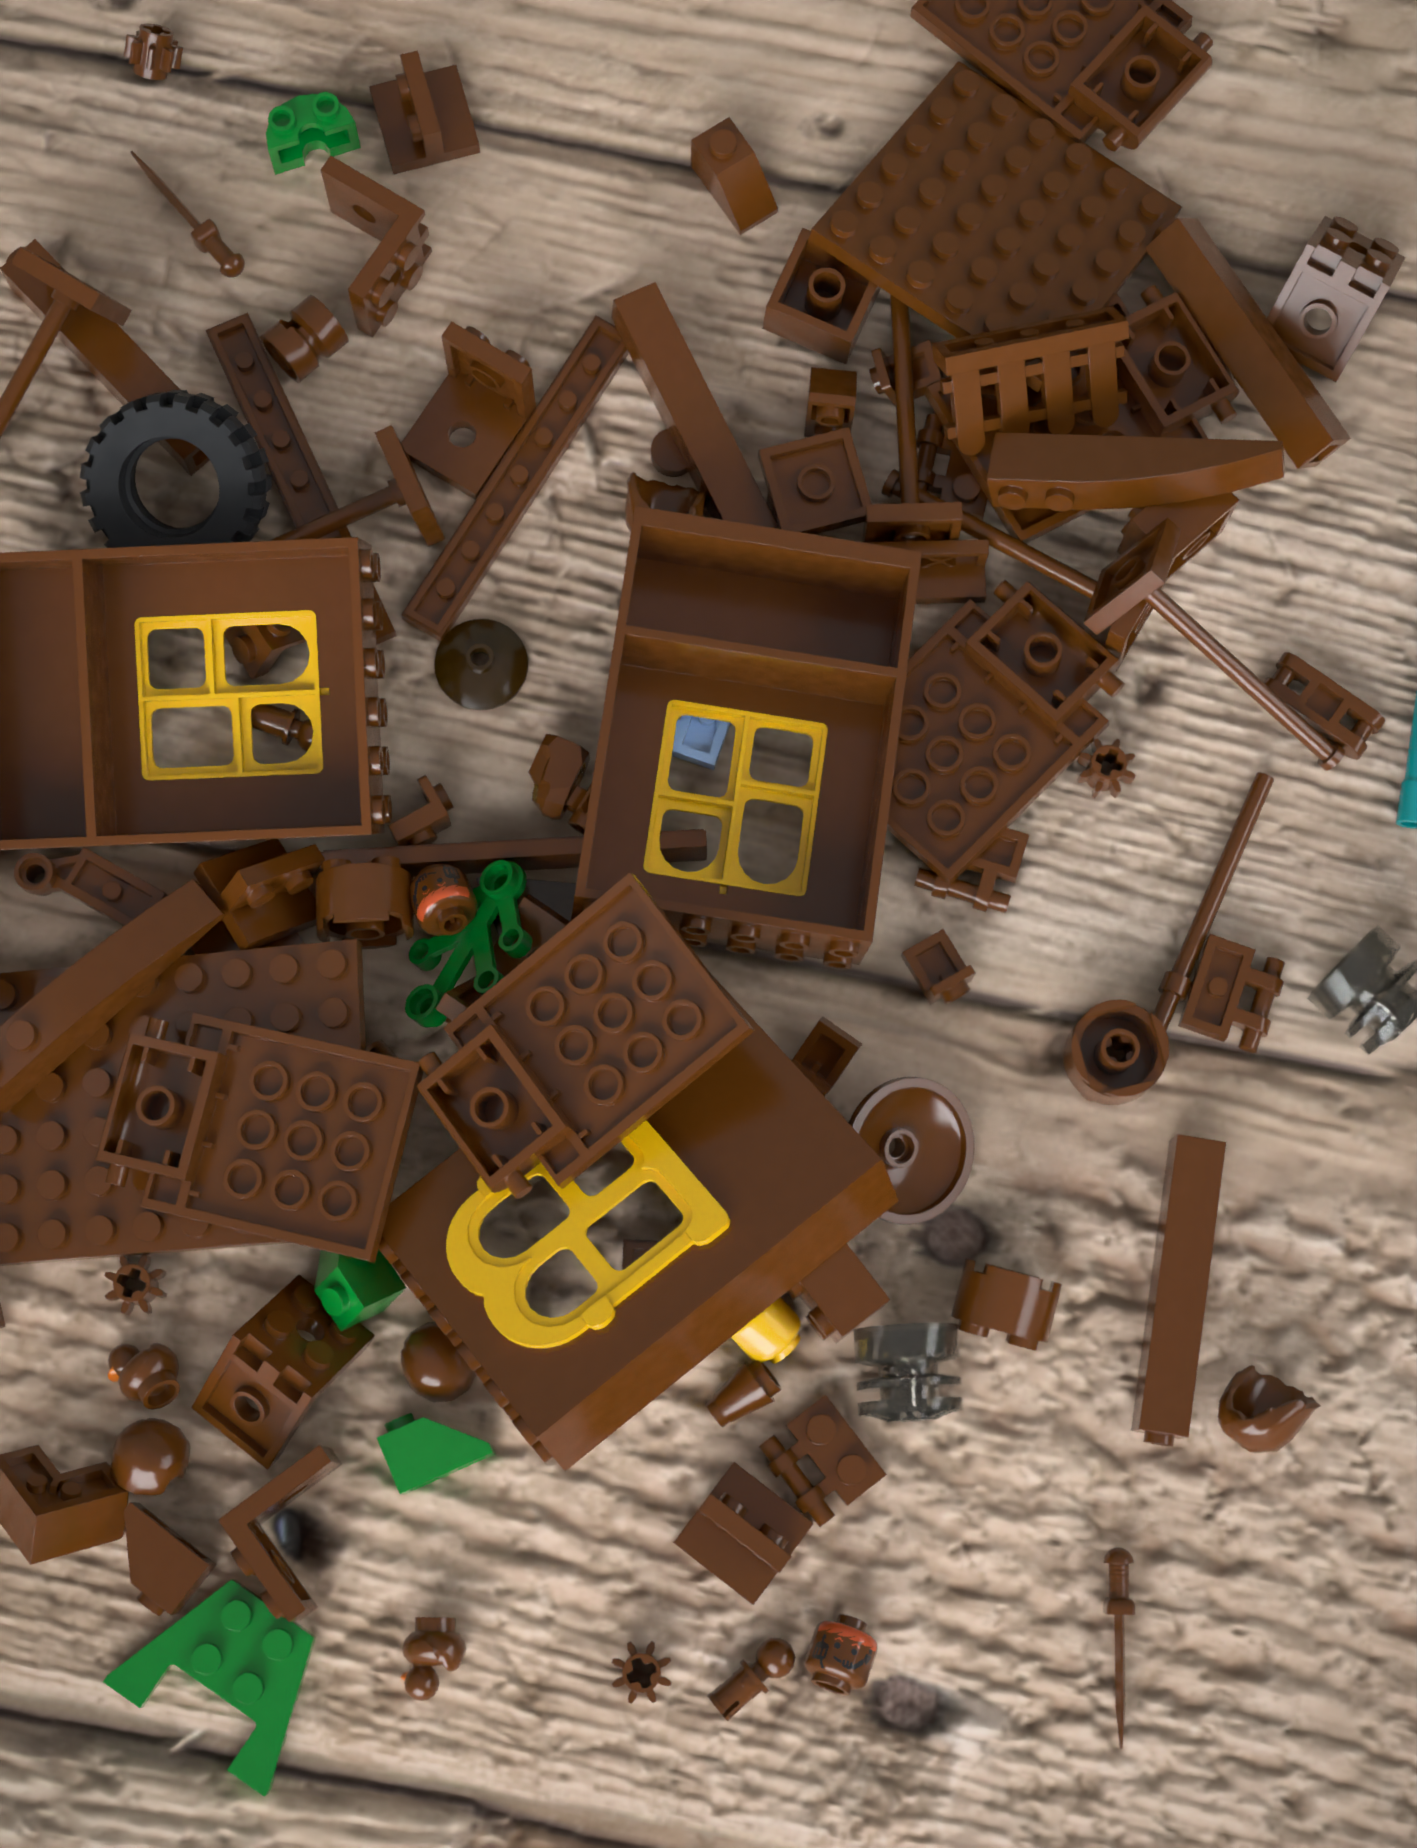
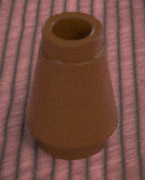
M755 1360L749 1364L745 1361L713 1395V1398L705 1404L718 1424L724 1427L730 1422L732 1423L775 1402L773 1396L780 1392L782 1388L764 1362Z

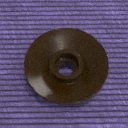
M473 619L455 626L445 635L435 654L434 669L439 686L453 702L468 709L490 710L506 704L521 690L528 673V656L522 640L511 628L494 620ZM477 653H485L489 656V660L485 665L477 666L472 663V657Z

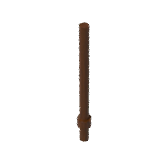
M1256 773L1171 971L1165 972L1158 988L1161 996L1153 1014L1161 1021L1166 1031L1179 1001H1185L1192 985L1189 977L1274 782L1273 777L1268 774Z

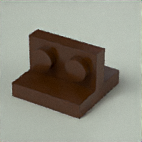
M417 50L400 55L403 73L396 74V80L369 86L393 175L480 153L479 141L457 65L424 72Z
M849 427L758 450V459L768 490L767 505L779 529L815 535L864 522L866 504H872Z
M270 839L202 862L194 871V875L204 891L226 915L222 921L240 950L254 949L316 926V899L309 886L314 882V873L325 860L316 844L287 853L279 839Z
M733 1462L673 1543L754 1605L775 1575L780 1573L792 1557V1552L814 1523L737 1463Z

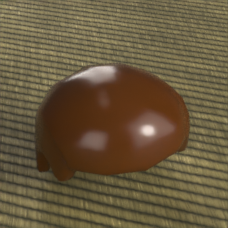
M427 1322L413 1330L404 1341V1348L401 1350V1365L410 1388L416 1394L434 1403L453 1401L469 1391L476 1373L472 1371L455 1349L453 1343L435 1322Z
M141 1419L130 1424L119 1433L112 1450L110 1474L119 1487L133 1494L160 1495L165 1492L167 1485L172 1479L177 1476L179 1478L184 1477L189 1463L190 1443L179 1427L164 1419Z

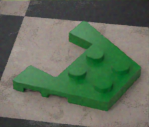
M231 1579L108 1674L103 1683L138 1708H143L171 1666L176 1665L255 1721L256 1728L227 1771L265 1797L271 1790L274 1782L277 1764L287 1738V1730L295 1703L299 1697L316 1636L295 1621L288 1622L283 1617L276 1619L266 1607L261 1597L235 1579Z

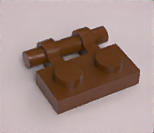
M927 414L924 428L918 431L916 438L919 487L925 491L941 494L940 498L946 502H962L963 511L983 520L988 500L952 439L948 440L941 433L943 425L936 414ZM936 453L950 456L946 476L935 474L932 471Z
M1006 828L967 868L968 870L982 874L979 885L956 879L949 886L935 872L919 868L914 886L932 891L931 896L945 900L946 896L973 903L972 908L986 912L987 908L1006 913L1011 895L993 890L996 878L1015 884L1029 834Z
M1209 934L1206 938L1178 1026L1221 1042L1228 1038L1231 1025L1238 1027L1243 1031L1238 1047L1247 1052L1257 1053L1261 1037L1267 1036L1271 1021L1267 1018L1274 997H1279L1284 981L1280 978L1285 962L1278 958L1267 957L1262 971L1251 968V963L1256 949ZM1244 985L1256 991L1250 1011L1237 1008Z
M826 1394L786 1425L797 1440V1443L788 1450L784 1448L775 1435L759 1446L771 1462L767 1467L775 1477L780 1475L798 1498L794 1503L803 1514L808 1511L819 1527L835 1516L824 1501V1498L835 1490L844 1504L848 1506L887 1475ZM806 1454L825 1477L815 1486L811 1484L796 1464Z

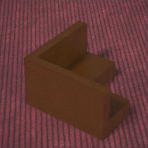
M39 1445L0 1454V1524L30 1565L113 1542L123 1537L125 1527L124 1509L128 1505L129 1491L118 1486L110 1474L111 1467L107 1462L60 1474Z

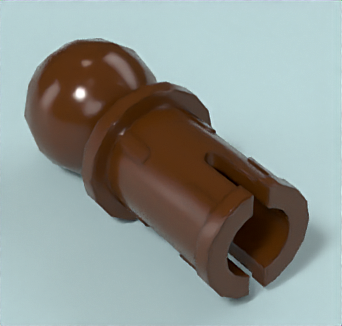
M260 704L253 708L251 714L252 728L281 738L282 744L286 746L289 745L292 738H295L300 747L306 752L312 744L313 728L311 720L307 719L304 722L299 720L300 710L295 708L290 712L271 704Z
M770 1638L762 1642L757 1649L756 1662L749 1667L744 1659L741 1660L740 1664L742 1666L723 1684H720L707 1695L727 1721L761 1691L765 1694L769 1691L763 1684L766 1679L782 1678L790 1673L796 1658L791 1644L781 1638Z

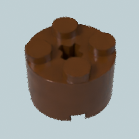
M379 856L373 858L371 863H352L350 860L343 858H333L324 861L323 871L316 877L317 938L321 942H330V936L342 940L357 939L362 943V949H379L397 945V936L404 933L406 940L411 939L414 936V912L411 905L409 886L413 881V876L410 872L401 868V860L393 856Z
M1128 1000L1105 1001L1095 1005L1085 1013L1068 1034L1063 1054L1065 1070L1073 1086L1086 1100L1105 1105L1126 1104L1141 1097L1158 1081L1169 1057V1040L1163 1024L1153 1013H1149L1136 1005V1003ZM1112 1043L1115 1050H1124L1125 1056L1119 1062H1117L1115 1057H1109L1106 1052Z
M966 1258L951 1317L959 1319L958 1330L987 1338L990 1329L1007 1333V1343L1037 1351L1039 1341L1048 1343L1062 1284L1051 1281L1049 1290L1041 1288L1043 1279H1039L1040 1277L985 1263L983 1272L975 1271L976 1261Z

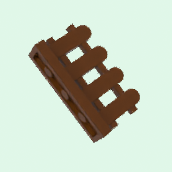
M1111 306L932 343L933 361L948 376V378L940 379V388L943 394L950 393L953 423L944 425L945 436L948 440L954 439L956 446L965 455H975L983 449L985 445V432L999 429V432L1030 433L1031 422L1044 420V425L1051 434H1068L1072 431L1075 424L1074 413L1088 411L1090 419L1100 427L1111 426L1118 419L1119 404L1127 402V391L1124 388H1118L1116 358L1125 357L1124 345L1121 342L1115 343V341L1129 339L1128 320ZM1084 348V350L1070 352L1072 350ZM1038 357H1039V359L1030 360V361H1025V360H1028V359H1033V358H1038ZM1085 365L1087 395L1073 398L1071 368ZM994 367L991 369L979 371L980 369ZM1040 374L1043 380L1041 386L1042 404L1028 407L1026 377ZM995 384L998 414L983 417L981 386Z

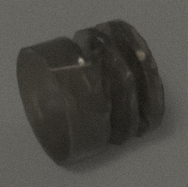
M1378 924L1350 950L1307 997L1330 1020L1348 1008L1356 1013L1345 1031L1349 1038L1358 1033L1366 1024L1369 1025L1372 1031L1359 1046L1368 1055L1378 1047L1396 1039L1417 1018V984L1413 987L1408 983L1417 972V960L1415 959L1396 972L1390 964L1397 956L1401 945Z
M909 1323L871 1326L853 1330L855 1363L878 1367L879 1377L857 1383V1391L880 1392V1400L858 1403L859 1416L874 1417L888 1423L937 1420L949 1413L964 1411L962 1397H940V1388L961 1386L962 1378L951 1374H941L938 1371L939 1363L960 1358L958 1324Z

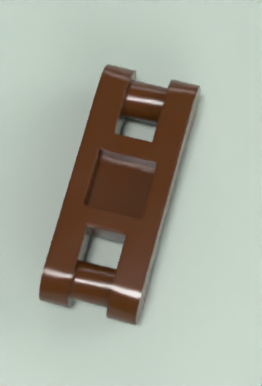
M1290 652L1283 653L1276 663L1278 670L1272 678L1267 677L1263 682L1323 737L1332 743H1338L1344 748L1345 756L1354 760L1360 759L1367 749L1365 742L1371 734L1379 732L1386 721L1385 718L1377 710L1298 656ZM1293 680L1299 681L1306 686L1300 696L1288 688ZM1345 714L1350 716L1355 722L1351 730L1339 723Z

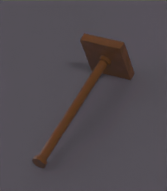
M21 246L11 263L54 288L51 294L54 301L0 398V439L71 309L77 311L81 304L121 326H124L132 311L57 265Z
M890 294L901 504H866L862 542L959 540L963 521L962 502L919 503L909 306Z
M390 425L375 432L394 475L393 479L387 481L389 486L269 541L319 539L396 503L399 508L407 505L410 514L429 547L445 540V537L414 467L393 426Z
M896 469L891 471L881 491V494L888 498H891L893 495L900 498L899 471ZM919 487V503L946 502ZM962 510L963 521L961 531L978 540H989V546L1092 599L1097 584L1096 580ZM1165 583L1159 588L1163 590ZM1144 600L1116 620L1108 631L1105 647L1120 660L1116 671L1119 669L1153 611V608Z
M1166 518L1101 570L1083 622L1096 635L1105 630L1142 600L1146 601L1318 757V765L1325 771L1331 770L1342 760L1345 754L1344 748L1338 743L1331 744L1159 588L1166 581L1181 533V529L1173 521Z

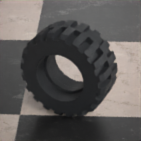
M187 390L157 392L127 403L120 407L121 409L118 412L109 415L99 425L101 431L98 435L91 437L85 449L90 455L88 461L81 464L80 478L86 480L87 489L80 492L83 507L91 506L94 517L88 521L93 531L96 533L102 530L109 539L104 544L106 548L249 542L260 529L258 525L261 519L266 516L270 504L266 501L267 492L272 489L271 475L266 474L264 465L269 460L265 448L259 449L253 438L257 435L255 430L249 423L243 425L236 418L239 412L228 404L221 406L214 402V397L203 393L189 394ZM164 439L186 440L202 450L213 464L219 482V499L213 512L203 522L186 528L172 527L156 519L143 505L136 488V466L142 453L155 442Z

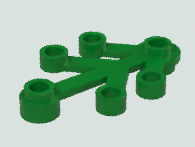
M498 860L489 864L484 869L480 877V886L472 889L479 909L474 919L461 932L454 935L434 936L430 939L422 938L411 946L408 954L409 960L422 971L433 970L440 963L442 954L454 949L433 986L430 984L420 985L412 990L406 999L405 1012L407 1016L420 1026L425 1028L438 1027L446 1021V1016L436 1010V1007L444 994L454 988L473 955L477 974L474 978V988L478 993L483 995L505 977L496 968L490 929L498 913L503 931L499 937V947L515 959L525 956L530 951L533 942L532 937L521 927L517 899L525 890L527 876L524 869L517 863ZM517 938H519L518 941L512 946L513 942ZM494 979L493 983L487 988L488 984Z

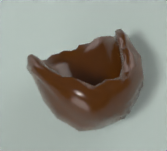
M633 472L627 479L626 525L631 533L635 506L703 517L706 493L704 491L698 492L692 487L685 488L677 484L671 486L656 480L646 481L636 476V473Z
M1250 1365L1237 1372L1226 1386L1219 1400L1218 1423L1222 1431L1229 1438L1249 1452H1277L1294 1439L1312 1413L1321 1405L1313 1397L1305 1396L1303 1391L1294 1386H1286L1275 1376L1261 1375L1255 1370V1366Z

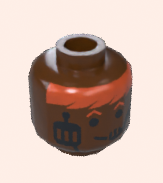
M447 864L427 866L417 874L409 886L413 912L419 926L428 934L436 936L457 934L476 916L478 909L476 896L467 876L458 867Z
M839 1614L837 1621L828 1620L817 1624L805 1657V1666L809 1673L813 1675L811 1679L813 1684L824 1690L845 1696L850 1695L851 1689H860L866 1685L878 1646L876 1640L865 1632L867 1627L865 1622L849 1615Z

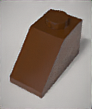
M730 117L691 140V167L740 235L778 213V206L756 154Z
M130 1502L124 1509L130 1582L141 1591L137 1596V1600L158 1616H161L164 1611L170 1615L179 1614L217 1564L142 1504Z

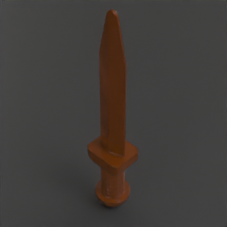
M131 151L130 153L152 183L194 228L191 232V237L195 246L201 252H209L221 266V274L229 278L239 276L245 267L244 258L240 253L234 254L222 241L216 224L211 219H207L201 224L163 180Z
M1116 1547L1106 1553L1103 1563L1109 1564V1597L1104 1600L1103 1613L1114 1615L1115 1707L1119 1747L1122 1749L1126 1708L1124 1615H1136L1135 1603L1129 1598L1128 1579L1129 1564L1134 1563V1560L1129 1551Z

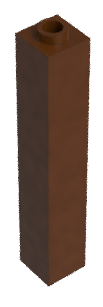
M1173 217L1161 224L1154 232L1156 238L1145 247L1148 254L1173 290L1179 294L1204 335L1277 440L1283 441V448L1297 469L1316 467L1350 440V436L1197 218Z
M36 239L26 247H23L65 270ZM17 248L9 255L6 263L0 269L9 287L43 321L54 301V298L51 297L54 288L11 263L19 249ZM81 304L77 311L71 309L57 337L123 406L131 401L157 392L164 393L171 390H181L117 323L89 310ZM164 439L158 441L190 476L210 461L202 450L186 440Z
M656 282L614 299L611 318L666 428L669 430L681 453L698 492L704 491L706 493L705 506L711 518L778 528Z
M1177 1134L1169 1140L1131 1431L1144 1433L1143 1442L1173 1447L1174 1438H1189L1226 1142L1181 1134Z

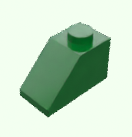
M379 1249L375 1263L320 1250L314 1291L340 1331L346 1330L383 1312L407 1288Z
M412 1413L386 1423L384 1426L387 1433L377 1437L399 1494L402 1495L496 1454L492 1444L424 1417L415 1420Z

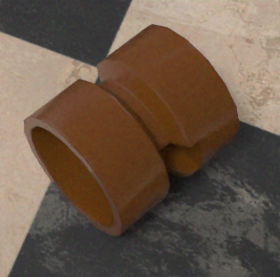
M311 294L290 311L291 320L289 322L280 319L260 336L264 347L271 357L297 383H300L319 367L318 358L320 356L330 358L349 342L348 336L338 320L320 300Z

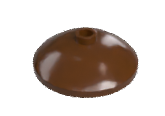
M920 1077L892 1079L879 1085L863 1098L848 1123L881 1157L899 1199L879 1219L896 1224L911 1225L926 1222L940 1215L951 1206L962 1192L973 1165L975 1150L974 1134L970 1118L963 1104L945 1086ZM892 1139H894L895 1148L890 1154L889 1145Z

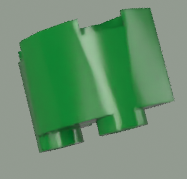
M321 92L319 94L296 96L281 106L273 108L269 113L266 139L275 175L305 166L307 154L316 149L325 150L330 156L334 157L361 148L355 120L348 109L339 103L338 98L332 93Z

